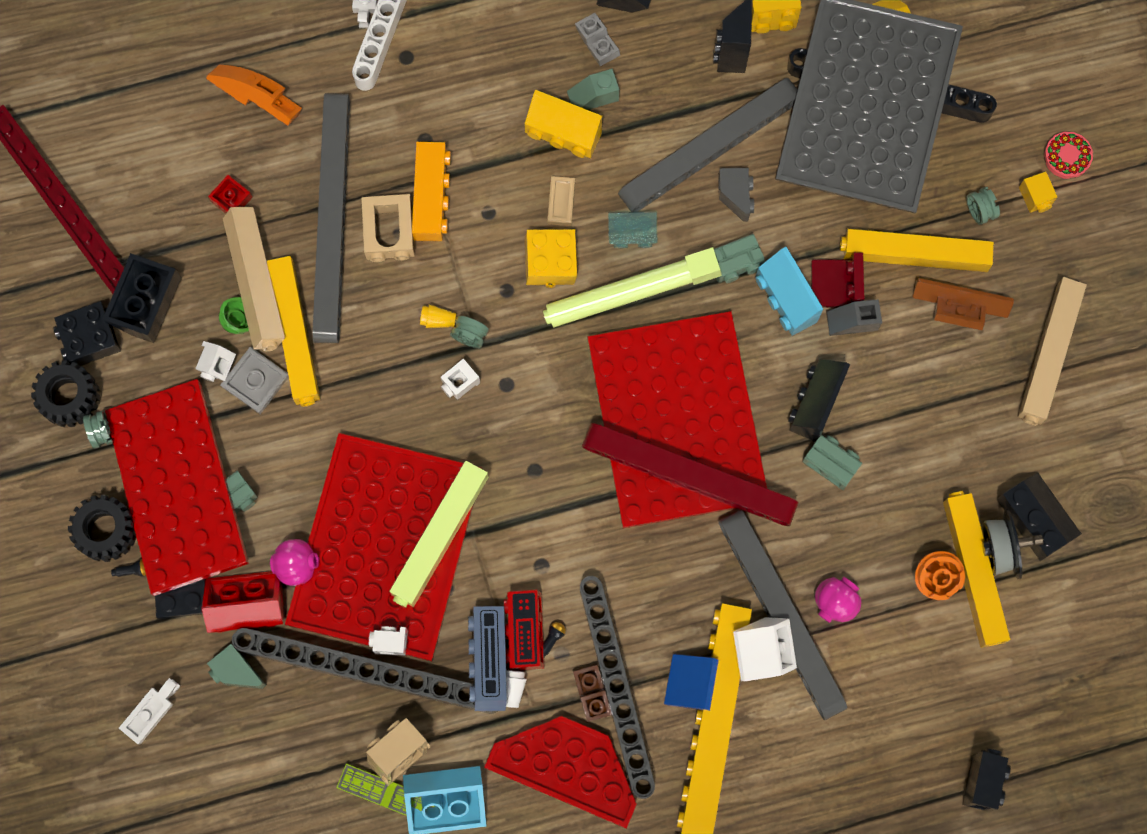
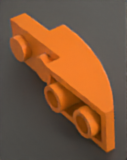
M218 65L206 77L207 80L234 97L237 101L244 105L252 101L287 126L302 110L300 106L283 95L285 87L254 71L231 65Z

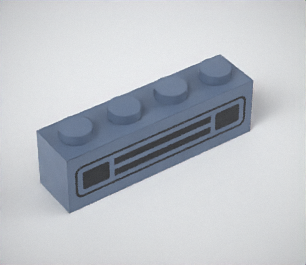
M504 606L473 607V616H468V631H473V639H469L468 651L474 657V662H469V678H474V686H469V701L474 702L475 711H506Z

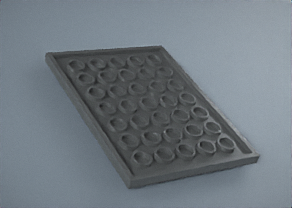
M820 0L775 180L915 214L963 26L855 0Z

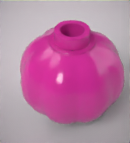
M300 539L282 542L277 546L275 553L270 559L272 572L277 575V578L282 583L289 586L306 583L313 576L314 569L319 566L317 553L312 551L311 546L307 542Z
M835 577L825 579L818 585L815 591V602L820 609L818 615L828 623L832 620L848 622L854 619L861 609V597L857 594L859 588L845 577H842L841 580Z

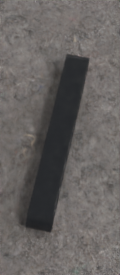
M798 48L791 53L787 65V70L791 76L801 79L804 65L798 66L794 61L799 60L805 63L808 50ZM948 84L941 113L984 123L992 117L997 107V102L992 95ZM956 100L963 101L965 105H959ZM979 106H985L989 111H983Z

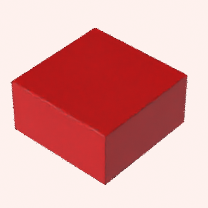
M229 175L208 196L210 201L224 213H227L231 207H245L253 198L247 189Z

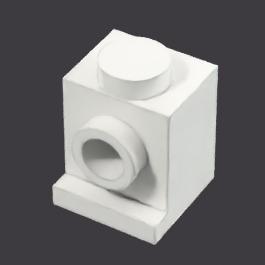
M203 341L202 346H204V350L196 370L201 372L200 377L214 382L215 378L225 381L236 354L219 345Z
M464 359L441 376L442 390L449 398L454 396L457 400L475 385L480 384L479 376ZM457 380L464 382L459 387L454 385Z
M381 627V631H370L369 647H373L375 654L406 656L408 633L406 627H400V632H396L397 628Z

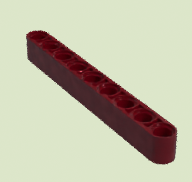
M595 423L590 424L581 446L585 450L780 525H791L799 504L798 501L788 496Z

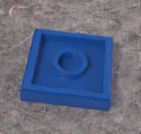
M673 654L664 704L710 711L719 660L708 657Z

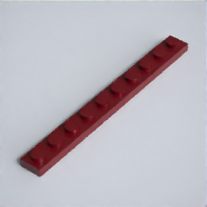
M1 105L0 141L113 294L124 267L6 107Z

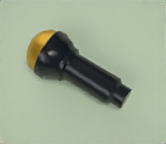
M142 559L137 560L131 565L111 569L113 577L132 574L141 577L146 575Z
M555 622L549 627V635L543 643L544 658L549 654L556 641L565 636L566 629L559 622Z

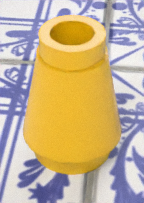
M430 304L422 306L420 325H424L425 328L454 327L456 313Z

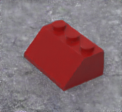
M272 571L207 578L205 580L202 613L207 633H221L241 628L273 627L283 624L282 582L277 578V575Z

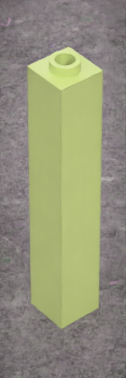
M465 461L392 586L390 593L394 596V602L405 608L408 604L412 607L415 606L488 480V472Z

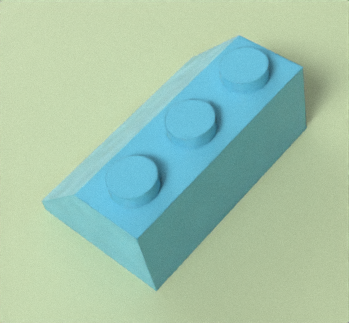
M784 247L758 267L755 279L760 289H765L769 296L767 300L773 310L777 309L781 316L779 320L785 331L789 330L793 336L816 324L823 308L787 247Z
M480 766L403 775L409 834H429L486 827ZM421 796L422 811L411 806V797Z

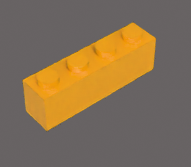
M416 142L412 221L414 241H443V233L448 231V220L444 219V211H448L449 197L445 196V188L450 186V174L446 173V165L451 164V151L446 150L445 142Z

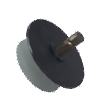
M1009 509L1004 510L1003 520L984 521L982 548L984 556H989L993 574L998 575L1013 570L1016 578L1021 579L1022 560L1020 548L1042 545V535L1018 538Z

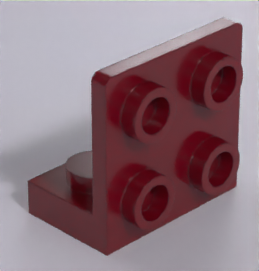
M853 252L850 260H812L811 289L822 308H838L865 300L862 252Z

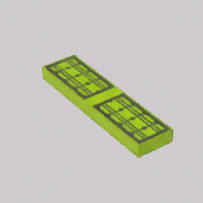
M349 764L345 765L336 788L407 816L404 786L394 782L387 786L379 776ZM421 796L411 797V806L422 811Z

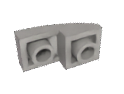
M596 13L575 23L577 31L599 66L620 56L618 47L607 34V28Z

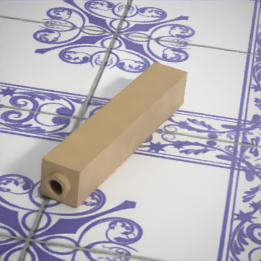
M231 207L223 217V222L253 350L273 351L277 349L285 339L254 208Z
M1065 277L1057 284L1018 413V417L1024 419L1023 421L1029 425H1041L1048 417L1087 284Z

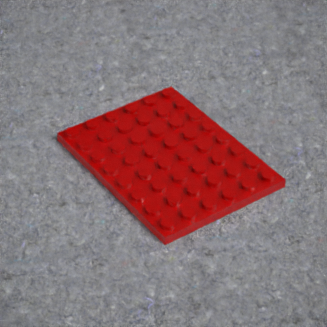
M731 311L587 336L604 427L767 488ZM610 460L623 529L737 509L736 507Z
M338 433L308 540L312 551L317 553L319 557V566L314 569L313 576L309 581L295 586L285 625L369 646L370 631H381V627L397 628L396 632H400V627H406L408 630L406 656L432 662L473 506L415 606L412 607L408 604L405 608L393 601L394 596L391 595L390 590L464 463Z

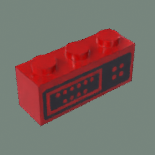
M538 590L507 592L508 599H504V612L508 614V624H505V637L509 639V649H506L505 652L506 663L510 664V668L513 670L545 669L542 593Z

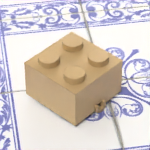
M407 718L402 722L399 720L394 722L387 731L389 733L382 739L376 738L367 747L369 749L366 752L368 764L387 786L427 753V748H430L426 739Z

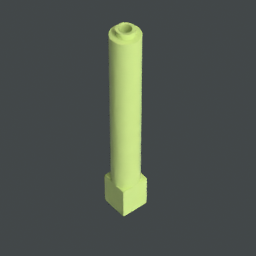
M712 247L687 255L684 260L546 304L547 309L543 310L547 324L552 323L554 328L690 283L694 285L722 275Z

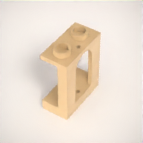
M410 194L362 197L364 253L367 260L382 262L387 258H395V260L403 261L408 260L409 257H415ZM399 212V240L394 246L383 247L376 240L375 214Z

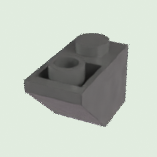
M720 168L718 174L719 200L743 222H748L750 213H754V199H750L749 191H753V176H749V168Z
M879 299L853 302L826 312L830 336L878 331L882 324Z

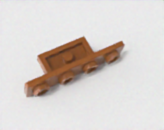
M921 278L917 280L913 292V298L936 303L935 321L977 330H983L986 314L1008 318L1014 304V299L1010 297Z

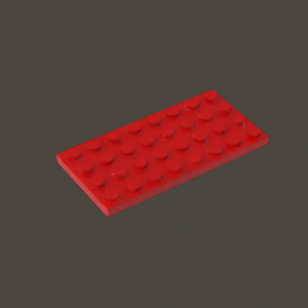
M195 379L105 410L150 593L155 596L249 564L235 509L227 487L226 476L201 382Z

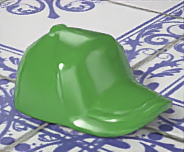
M241 297L230 298L224 301L221 306L219 322L222 328L229 333L244 334L249 331Z

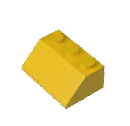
M535 90L525 121V133L532 139L548 141L555 148L568 149L577 157H588L591 159L602 134V116Z

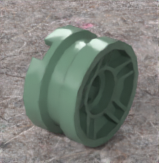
M988 187L981 188L978 193L971 192L967 195L969 211L978 225L987 223L988 219L994 220L1000 216L999 205H995V200L997 199L991 189L987 191Z
M458 316L455 321L456 327L452 328L450 336L469 347L481 348L484 343L482 339L487 336L489 329L472 318Z
M104 410L97 412L94 416L89 414L83 417L87 437L94 449L101 447V444L104 443L107 445L113 443Z

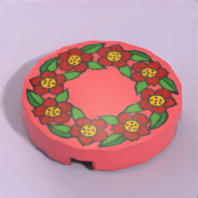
M1062 132L1055 135L1047 143L1044 150L1045 164L1058 177L1063 179L1077 178L1083 175L1090 167L1093 160V150L1090 143L1082 135L1075 132Z

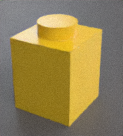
M1047 172L1026 178L1019 186L1030 213L1037 210L1039 213L1051 209L1052 204L1057 199Z

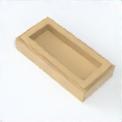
M551 176L548 224L571 226L575 178Z

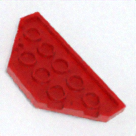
M563 716L494 743L484 766L485 769L627 829L637 805L609 736Z

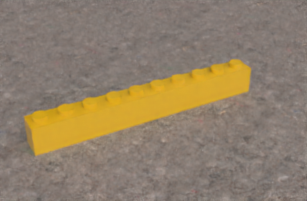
M721 604L720 610L715 609L712 624L717 625L715 635H710L708 649L712 650L711 658L718 659L719 661L710 711L697 709L695 724L699 725L698 735L693 734L690 750H695L693 761L688 760L686 775L690 776L689 786H684L681 801L686 803L684 812L679 811L677 827L681 828L680 834H713L740 681L733 631L750 624L752 609Z

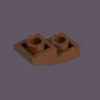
M593 664L572 670L587 722L611 716L612 713L598 665Z

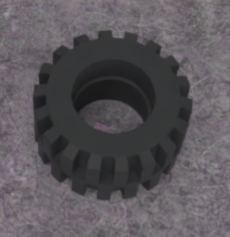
M56 361L51 363V368L45 366L42 369L44 373L42 375L38 373L35 377L38 380L37 383H32V388L35 392H31V398L35 400L33 402L35 408L51 423H56L60 427H65L66 424L69 427H75V422H78L80 425L83 424V417L89 414L93 416L91 413L92 409L97 410L98 408L95 402L100 401V395L97 393L100 390L99 386L95 383V379L83 367L74 362L70 364L68 361H62L60 365ZM76 383L78 391L74 400L67 405H55L54 398L57 390L64 384Z
M96 495L91 496V501L89 502L86 499L81 501L83 506L81 508L76 506L73 510L76 512L75 516L70 515L69 521L72 523V526H68V532L72 534L69 538L75 544L74 547L87 557L96 561L103 560L104 562H110V558L117 560L121 558L119 554L128 553L127 547L134 545L135 541L132 538L136 536L130 510L117 499L109 498L107 495H101V498H98ZM112 516L115 520L113 534L104 541H93L91 528L94 522L100 517Z

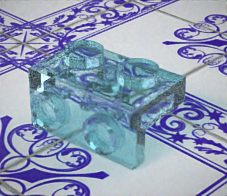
M608 212L609 244H614V248H628V244H638L640 248L652 247V243H658L657 212Z

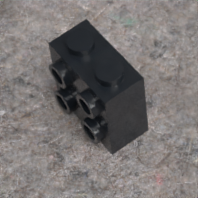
M101 301L54 317L57 326H54L53 329L57 339L62 341L64 348L60 350L64 361H68L70 364L74 362L82 366L121 352L113 326L102 320L107 308Z
M986 748V750H981L980 753L972 755L962 805L983 811L998 810L999 806H1003L1006 793L1002 789L1004 780L1007 781L1009 778L1011 766L1007 765L1009 758L1001 756V751Z

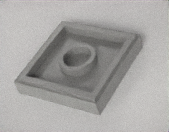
M249 347L220 386L261 414L289 376L287 372Z

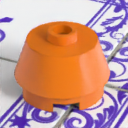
M937 551L925 555L919 561L915 572V582L919 591L926 597L935 600L949 599L959 589H962L965 581V571L962 562L957 556L946 551Z

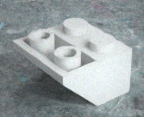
M765 617L733 631L741 681L781 676L797 668L789 619Z

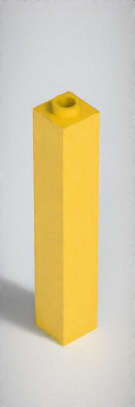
M848 229L845 237H841L840 251H844V260H850L853 252H862L863 260L866 262L988 272L993 265L994 242Z
M291 256L268 260L267 266L285 336L282 345L292 397L296 405L300 404L302 407L315 404V401L320 400L294 262Z
M963 491L951 493L949 498L943 502L956 555L964 566V586L980 647L984 648L1010 641V636L989 556H984L982 541H984L972 493L965 495Z

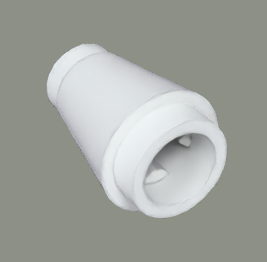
M506 670V707L519 708L527 680L525 672Z

